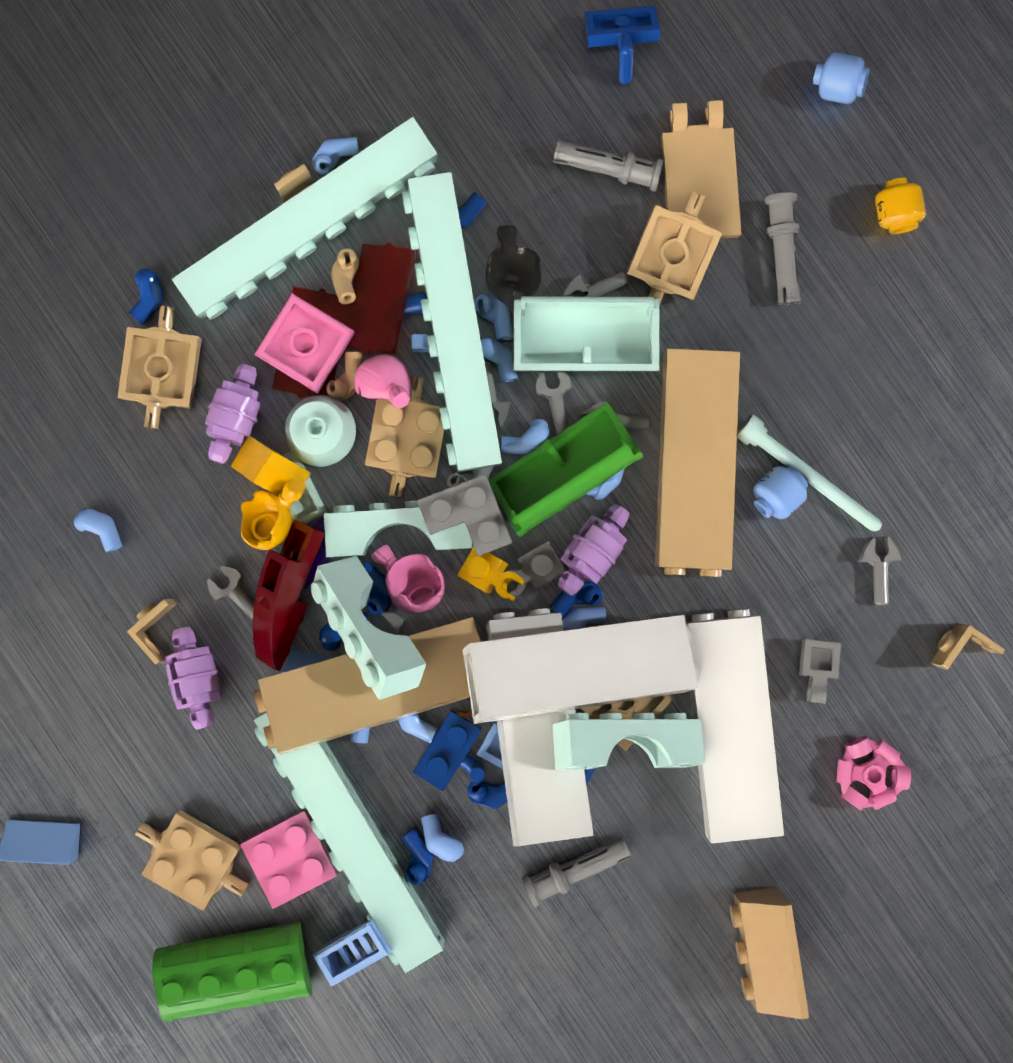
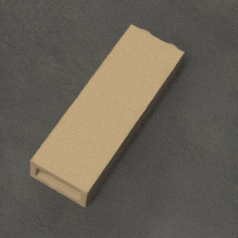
M667 349L663 354L655 567H664L665 575H685L686 568L700 569V576L722 577V570H732L740 352Z
M473 617L409 635V638L426 663L419 687L381 700L377 698L373 689L364 683L359 666L354 658L351 659L347 654L259 679L260 690L253 691L259 713L267 712L270 726L263 727L269 749L276 747L278 754L283 755L469 698L462 649L469 643L481 642Z

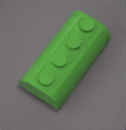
M606 402L489 479V483L513 529L521 537L544 520L560 512L569 504L595 487L600 486L607 479L644 456L610 404Z
M300 922L156 948L153 954L152 974L159 1012L165 1022L206 1014H216L222 1011L249 1006L265 1005L293 998H303L313 994Z

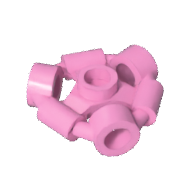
M862 736L845 744L846 751L843 759H838L836 782L841 785V797L857 809L862 811L863 808L873 807L875 810H878L897 801L896 796L902 790L909 789L911 769L900 759L901 753L885 741L879 740L877 742L868 739L867 736ZM872 751L874 752L873 758L866 763L857 765L852 760L865 756ZM889 765H893L890 773L891 787L885 785V773ZM854 781L865 784L870 789L869 798L867 799L850 787V784Z

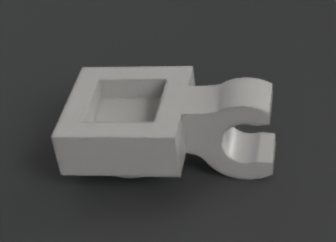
M802 639L799 675L810 676L806 688V701L826 704L827 678L838 679L841 643Z

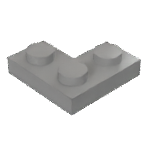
M486 474L417 500L430 535L465 522L478 556L512 543Z

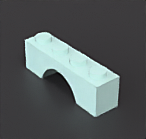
M406 501L405 508L391 509L390 503L369 504V511H355L354 505L333 506V513H324L326 557L329 558L367 555L374 538L386 528L394 525H411L419 528L429 537L437 551L473 548V542L465 522L430 535L417 501Z
M353 556L317 566L314 582L311 584L313 599L317 604H321L327 614L330 627L337 631L343 640L347 655L351 659L354 658L359 666L364 683L373 689L379 700L419 687L426 663L409 636L394 635L381 631L373 626L362 613L361 609L367 605L373 580L358 557Z
M572 713L566 715V721L553 724L555 770H589L607 766L613 748L622 739L639 745L648 754L654 768H686L705 764L701 719H687L686 713L665 714L664 719H655L654 713L633 714L632 719H622V713L600 714V719H589L588 713Z

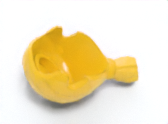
M297 479L289 480L279 495L267 491H256L253 493L254 498L244 501L240 505L242 511L241 537L251 547L259 550L273 549L284 542L291 531L293 522L290 507L293 502L302 497L306 489L305 484Z

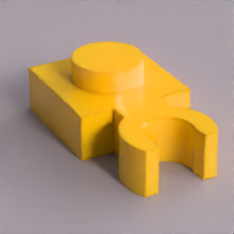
M474 547L457 574L460 578L489 595L495 588L497 594L508 601H514L516 598L507 592L508 583L516 581L523 585L525 582L520 575L512 571L504 572L508 563L489 552L478 556Z

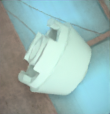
M325 395L311 396L297 403L287 416L284 429L285 440L291 453L301 462L316 467L329 466L342 460L351 450L356 437L355 420L350 410L341 401Z

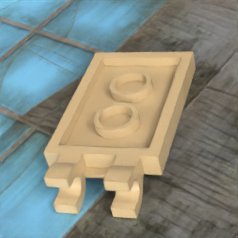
M723 100L708 101V108L704 109V125L687 126V103L672 104V111L669 112L671 132L662 133L661 135L666 209L684 212L691 192H696L706 197L697 218L705 225L723 232L720 239L739 238L742 234L734 128H723Z

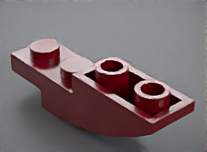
M295 519L281 553L271 549L267 553L257 585L253 610L255 656L277 671H281L284 661L289 655L290 647L299 625L304 619V613L308 604L298 598L306 584L307 576L321 548V542L325 535L324 532Z

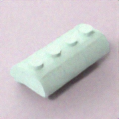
M521 296V298H514V371H659V298Z

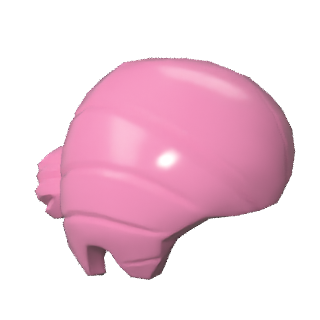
M381 354L367 359L357 368L354 386L358 395L361 391V396L368 399H389L390 403L396 408H403L409 404L412 395V382L408 369L402 361L393 356Z
M386 544L371 555L376 564L385 567L388 571L385 580L387 591L392 602L400 610L412 614L422 613L431 610L441 601L445 589L444 578L439 568L433 565L428 556L416 553L398 559Z

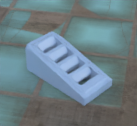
M371 919L321 945L312 956L332 987L390 954L392 950L374 920ZM365 933H369L378 949H372L364 936ZM355 939L359 940L360 944L367 953L366 955L363 956V954L361 953L360 949L354 941ZM346 944L348 945V947H349L350 950L352 951V953H353V955L355 956L356 960H354V961L352 960V958H351V956L349 955L348 951H347L346 948L344 947ZM338 950L346 963L345 965H342L334 951Z

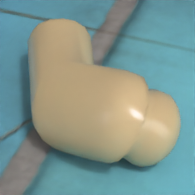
M348 248L339 251L337 260L330 273L341 304H350L356 299L352 282L359 269V259L355 251Z
M362 352L344 353L345 372L335 381L331 380L327 384V394L331 398L344 401L356 392L354 379L357 368L363 363Z

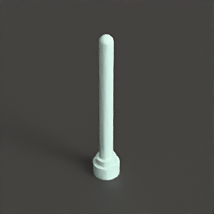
M754 414L750 415L739 428L737 439L745 445L749 443L754 447L759 445L786 467L795 468L803 475L807 483L870 531L876 532L881 529L882 523L880 519L767 434L768 429L764 427V422Z

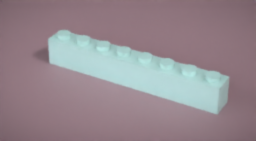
M412 117L172 278V281L196 316L201 319L208 316L212 320L228 309L226 303L235 297L241 300L256 291L257 286L255 284L265 277L271 280L282 274L287 269L285 264L296 256L301 260L317 249L315 244L327 236L331 240L345 231L347 228L345 223L354 217L361 220L371 214L376 209L374 205L385 196L388 200L398 196L406 189L404 184L408 182L409 178L429 175L435 169L433 164L437 162V152L414 117Z
M447 172L409 178L408 191L402 192L405 214L412 213L415 227L408 228L411 249H419L421 263L414 264L418 286L425 285L427 299L421 300L424 322L431 321L433 335L427 336L430 357L438 358L440 371L433 372L437 394L444 393L446 407L439 408L443 430L450 429L452 443L446 444L449 466L456 465L457 473L500 466L502 459L452 173Z
M266 712L254 720L257 725L254 728L255 734L264 747L268 746L263 727L270 726ZM326 741L283 755L278 754L276 747L272 748L271 750L276 757L273 759L276 770L283 778L287 776L294 787L292 790L294 800L301 809L306 807L313 819L310 821L315 835L319 840L325 839L332 850L329 852V856L333 865L339 872L344 870L350 880L348 888L357 903L363 902L369 912L367 920H374L392 950L388 954L392 963L395 966L400 964L404 972L407 973L443 951L445 939L412 884L407 881L403 869Z

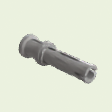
M559 139L553 163L569 165L617 177L618 181L624 185L631 182L648 186L650 191L656 192L664 161L663 159H658L655 162L635 157L634 152L625 153L624 155L609 153Z
M786 192L769 195L764 198L765 205L769 206L770 227L767 228V234L769 238L773 239L778 292L777 303L781 306L792 305V302L798 304L801 303L795 236L800 231V225L795 221L794 208L797 194Z
M620 837L605 846L599 847L562 865H559V862L556 864L554 862L549 865V869L532 877L525 875L521 878L535 908L539 906L541 900L559 892L564 895L570 890L569 886L618 863L632 859L623 837Z

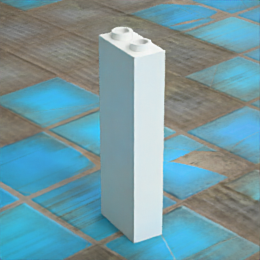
M548 608L531 610L528 612L529 616L515 617L514 612L493 615V620H489L484 626L486 641L564 631L561 613L550 614V609ZM575 709L497 721L513 847L594 836L584 770H555L553 724L566 721V715L576 713Z
M749 609L727 611V618L714 619L713 613L693 614L692 621L686 622L692 631V644L690 645L692 658L697 662L700 672L699 681L697 682L698 688L691 690L690 694L693 719H701L705 764L698 765L705 835L710 843L784 836L761 616L750 615Z
M684 615L469 643L462 651L474 724L680 694L698 688L697 682L699 681L700 672L697 662L692 658L690 647L692 644L691 628L686 624Z

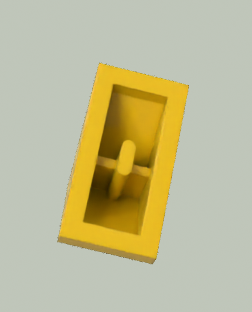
M251 436L247 437L231 464L233 469L251 482L276 495L283 491L285 484L289 480L297 479L305 484L311 474L308 470Z

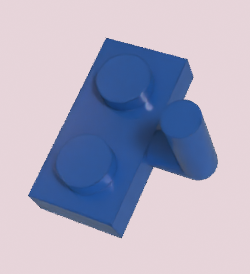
M656 6L585 12L584 24L588 47L618 45V81L622 84H629L632 81L633 43L642 44L660 40V25Z
M451 710L413 770V773L441 791L445 790L458 767L469 772L470 779L473 782H481L484 779L485 767L482 763L467 755L482 728L466 718L458 716L455 711Z

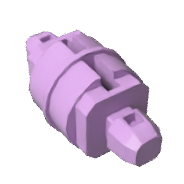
M243 363L238 366L233 376V380L236 382L223 380L221 389H216L212 403L208 404L209 411L205 420V424L208 426L206 434L216 439L215 442L211 441L208 452L209 460L220 464L226 463L233 450L230 444L242 447L244 439L249 438L253 425L257 424L258 420L256 417L260 408V403L257 401L259 392L250 389V387H254L257 377L255 367Z
M617 504L611 506L603 515L604 520L591 515L578 533L573 535V540L560 559L569 567V570L564 571L559 580L558 587L568 595L573 596L577 594L583 587L585 579L597 585L610 567L615 565V560L627 542V539L619 532L620 529L623 530L629 518V512L622 506Z
M190 627L176 629L173 631L172 640L174 649L176 648L177 653L165 656V667L169 680L167 684L170 686L173 702H175L177 710L190 708L191 713L189 716L196 730L211 727L214 724L213 708H210L209 703L221 700L219 692L221 689L217 676L219 672L216 670L213 655L210 653L209 646L196 648L195 644L197 641Z

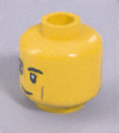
M904 177L887 181L885 183L886 188L875 196L879 226L889 230L890 234L906 233L919 228V222L926 216L921 186L916 183H908L907 178Z

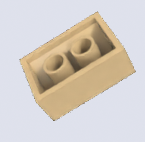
M777 887L734 893L735 905H730V914L733 927H739L741 941L735 942L739 963L745 964L747 977L741 978L745 1000H750L758 1013L808 1019V1005L791 903Z

